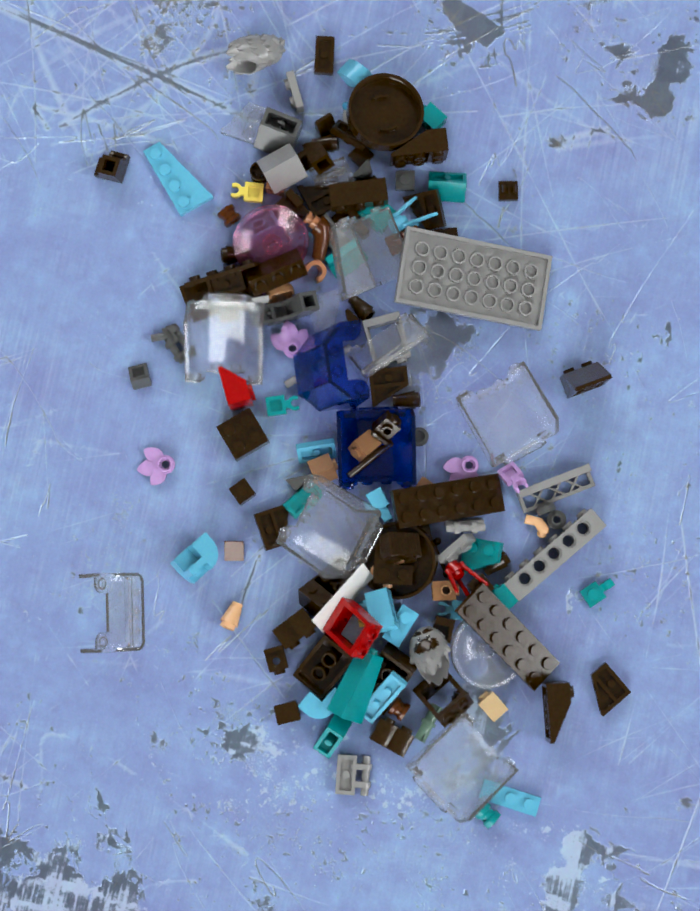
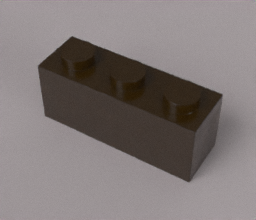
M385 177L328 185L331 212L341 214L351 209L363 211L366 207L379 209L388 205Z
M297 248L244 270L255 297L308 275Z

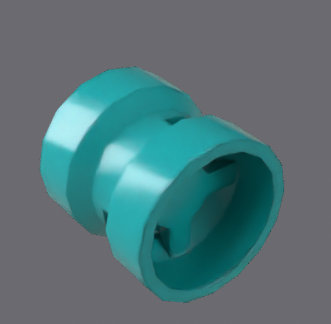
M487 801L483 802L473 814L476 819L483 821V825L487 829L492 827L501 815L497 810H492L491 805Z

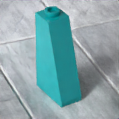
M370 647L363 659L353 657L327 710L340 718L362 724L384 659L377 655L378 650Z

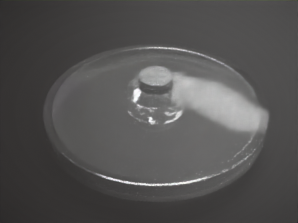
M464 620L458 625L452 636L450 656L456 672L463 680L476 687L490 689L500 687L516 676V673Z

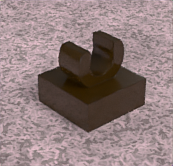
M518 181L498 182L499 202L518 201Z

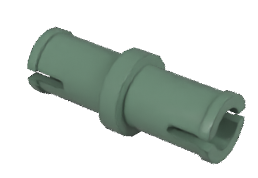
M431 703L438 713L443 710V708ZM428 710L425 718H422V724L414 738L425 743L432 728L436 726L435 722L437 719L430 710Z

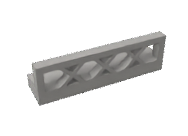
M589 463L519 490L520 492L516 493L523 513L594 487L595 483L590 473L592 470ZM586 474L589 484L586 486L576 484L578 476ZM564 481L572 484L568 493L558 490L560 484ZM546 488L554 491L550 500L540 497L542 491ZM530 495L537 498L534 506L526 508L523 497Z

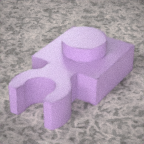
M513 461L497 471L499 477L508 487L513 485L516 493L520 492L519 485H524L528 488L523 472Z

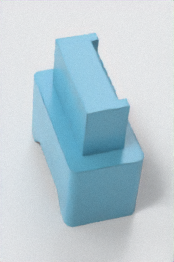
M381 487L366 494V498L374 513L379 512L384 523L393 519L387 508L390 503Z

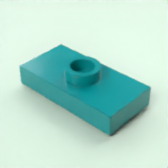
M310 479L282 505L296 519L324 493Z

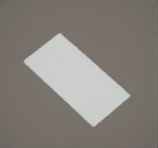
M363 563L312 619V622L323 633L325 632L322 629L341 598L354 600L373 579V575Z

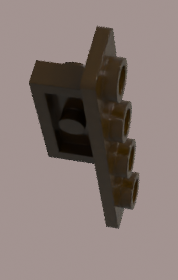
M252 259L241 262L242 266L235 267L232 264L223 267L224 271L219 273L216 269L206 272L207 276L200 278V275L190 277L189 282L184 283V285L188 287L206 281L211 299L247 289L248 285L243 270L257 266L260 263L259 260L255 262Z

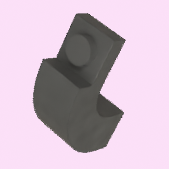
M315 290L298 293L284 301L249 308L254 327L272 326L285 323L286 321H293L320 309Z

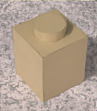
M485 691L478 697L480 701L477 704L493 722L508 710L493 691L489 693Z

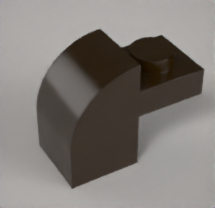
M316 141L303 144L304 150L297 154L305 171L313 167L318 175H321L335 166L324 146Z

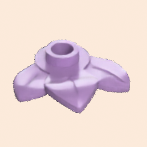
M286 321L283 324L281 334H271L273 346L277 350L284 351V354L289 358L299 357L302 353V347L309 339L307 329L298 331L297 327L290 321ZM292 345L296 346L294 352L289 350V347Z
M145 448L144 454L147 460L139 465L137 471L142 475L150 476L151 485H159L165 481L167 474L174 470L175 461L171 456L164 455L158 448ZM163 462H169V467L163 468Z
M465 456L462 459L454 457L444 464L443 469L451 473L449 481L478 477L479 463L473 456ZM468 461L472 463L470 469H467L465 466Z

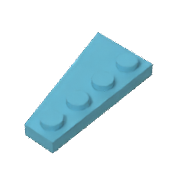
M160 142L143 151L181 217L214 198Z

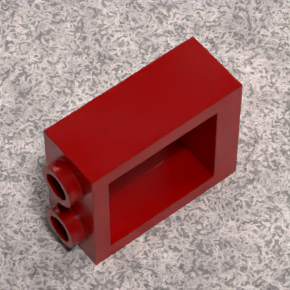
M342 597L322 630L350 657L363 659L383 626L355 600ZM354 614L365 624V627L352 645L341 633Z

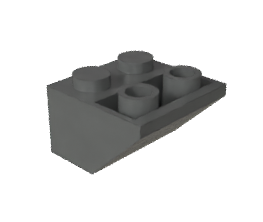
M267 107L259 125L254 148L270 154L290 143L294 149L303 128L302 120Z

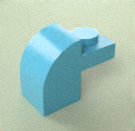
M349 59L337 72L343 81L353 88L364 78L373 75L366 67L352 59Z
M334 686L323 700L310 691L299 703L298 707L308 716L315 719L329 717L333 713L327 710V707L337 687Z

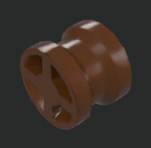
M233 204L226 206L217 214L219 219H223L226 228L231 227L241 219V215L235 212Z
M397 697L387 713L390 715L394 714L401 721L411 705L402 702L401 698Z

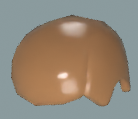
M287 283L266 292V295H269V302L267 304L284 301L293 297L295 293L292 284Z

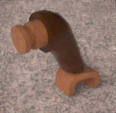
M310 211L302 223H308V227L311 228L310 233L313 234V261L306 263L305 267L307 272L312 266L318 269V274L315 277V283L317 284L324 279L327 273L326 266L322 262L325 261L331 230L330 224L324 216L320 218L316 215L313 216V213Z

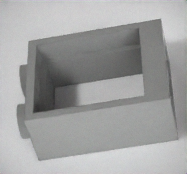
M399 311L362 321L374 367L381 369L389 367V363L397 362V364L408 361V358L411 357V352ZM396 323L404 353L377 360L369 330Z

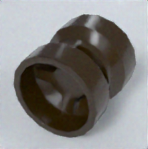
M257 162L253 163L250 167L252 181L265 184L267 180Z

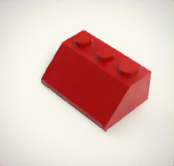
M218 367L227 403L231 411L254 406L253 401L256 400L252 385L247 384L245 379L226 368Z

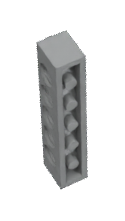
M584 508L576 515L578 518L573 523L569 521L562 527V533L559 535L555 533L547 540L549 543L544 548L540 546L533 552L534 557L528 560L526 558L518 565L520 569L517 572L511 571L504 577V585L517 598L518 602L606 527V524L592 508L588 510ZM580 523L586 526L584 534L579 533L577 530V526ZM565 536H569L572 539V544L569 547L563 544ZM551 548L556 549L558 552L555 559H551L548 555V551ZM537 560L543 563V569L540 572L534 569V563ZM522 573L527 574L529 577V581L526 584H522L519 581V576Z

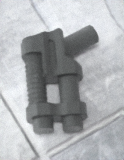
M176 323L163 328V333L151 334L152 342L161 340L166 342V349H170L175 356L173 359L180 364L186 361L185 356L188 355L191 358L195 355L194 347L188 343ZM178 342H180L184 348L182 352H180L178 347L175 345Z

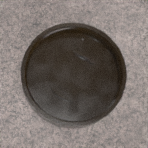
M379 73L364 78L356 85L347 104L346 117L351 132L362 144L378 151H394L414 139L423 122L424 106L420 94L406 79L394 74Z
M395 522L383 524L374 529L364 540L359 555V566L363 563L370 571L374 564V545L379 544L378 536L386 532L419 533L422 556L417 558L416 562L399 564L413 566L412 586L392 585L393 587L389 588L393 599L399 600L413 597L426 589L436 574L438 554L435 544L427 532L419 526L396 529ZM373 579L367 584L373 591L383 588L382 584H373Z

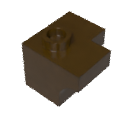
M111 151L109 155L103 154L102 158L99 157L94 175L98 178L122 183L130 156Z
M291 188L274 204V210L286 224L294 218L304 220L309 213L303 205V199L297 193L295 194Z

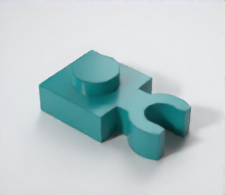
M284 395L265 397L268 417L286 415V409H291L292 411L300 409L299 406L294 407L291 405L293 400H298V396H291L288 400H285Z

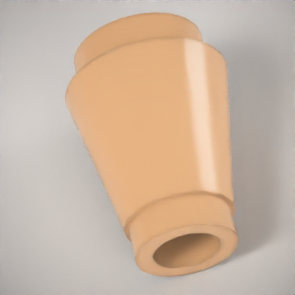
M232 601L220 619V626L230 631H234L235 627L238 628L243 605Z

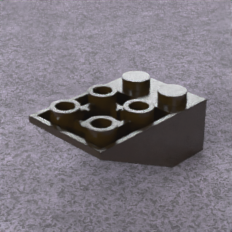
M446 128L426 130L391 153L390 166L403 168L408 164L422 166L426 162H432V164L443 163L447 158L449 150Z
M339 558L298 589L299 604L315 617L352 576L356 569L342 558Z

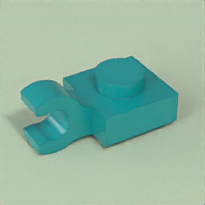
M611 578L600 585L594 581L579 592L591 608L606 598L604 591L610 589L615 584Z

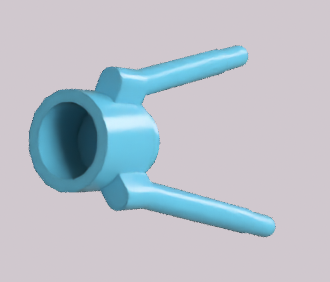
M414 196L397 212L391 214L392 219L389 220V226L394 233L405 230L406 226L412 227L416 224L420 226L418 222L437 216L438 212L408 221L405 215L401 216L400 214L417 199V196Z

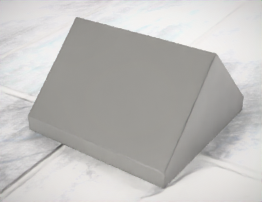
M290 143L256 161L275 195L308 177Z

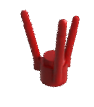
M453 560L445 567V573L448 575L455 593L459 592L455 583L456 580L466 597L470 594L461 580L464 576V570L481 583H484L486 586L489 585L481 576L467 567L463 561Z

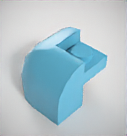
M205 532L171 561L170 564L184 579L194 584L217 563L218 548Z

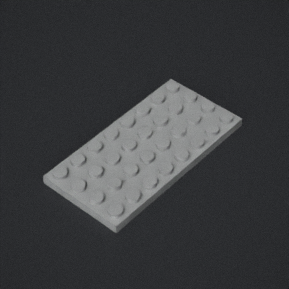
M406 226L394 302L540 331L542 329L552 256Z

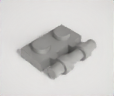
M462 518L444 521L446 532H454V534L485 531L483 518Z
M338 754L335 794L355 795V787L361 788L360 795L368 796V790L371 788V782L369 781L370 770H372V764H370L371 756H363V763H357V755ZM356 770H362L361 781H356Z

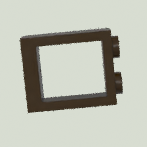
M449 672L446 679L443 678L440 686L432 681L429 684L424 679L412 690L444 728L453 723L461 713L468 710L474 703ZM450 681L459 691L460 695L438 713L427 700Z

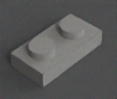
M294 71L286 72L287 79H284L286 90H290L292 97H289L291 107L296 108L297 113L304 112V105Z
M473 534L461 535L438 555V561L440 564H448L453 560H458V556L462 552L472 548L476 538Z

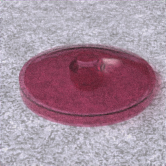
M265 205L252 210L239 222L233 236V251L240 266H242L241 262L252 259L253 262L259 260V263H262L295 248L298 249L302 260H304L309 247V235L304 222L294 211L281 205Z

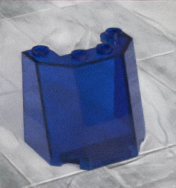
M359 320L338 322L309 336L293 357L298 396L309 402L319 412L356 408L370 398L369 386L364 380H348L343 347L344 341H353L359 337L361 333Z
M395 406L355 407L350 408V410L336 411L339 487H342L344 490L354 489V486L358 485V482H361L362 485H371L373 482L392 484V481H396L402 488L417 485L416 428L413 409H398ZM386 410L398 415L402 423L401 430L390 439L394 445L352 479H349L346 473L356 466L359 461L351 455L348 447L367 430H371L372 423Z

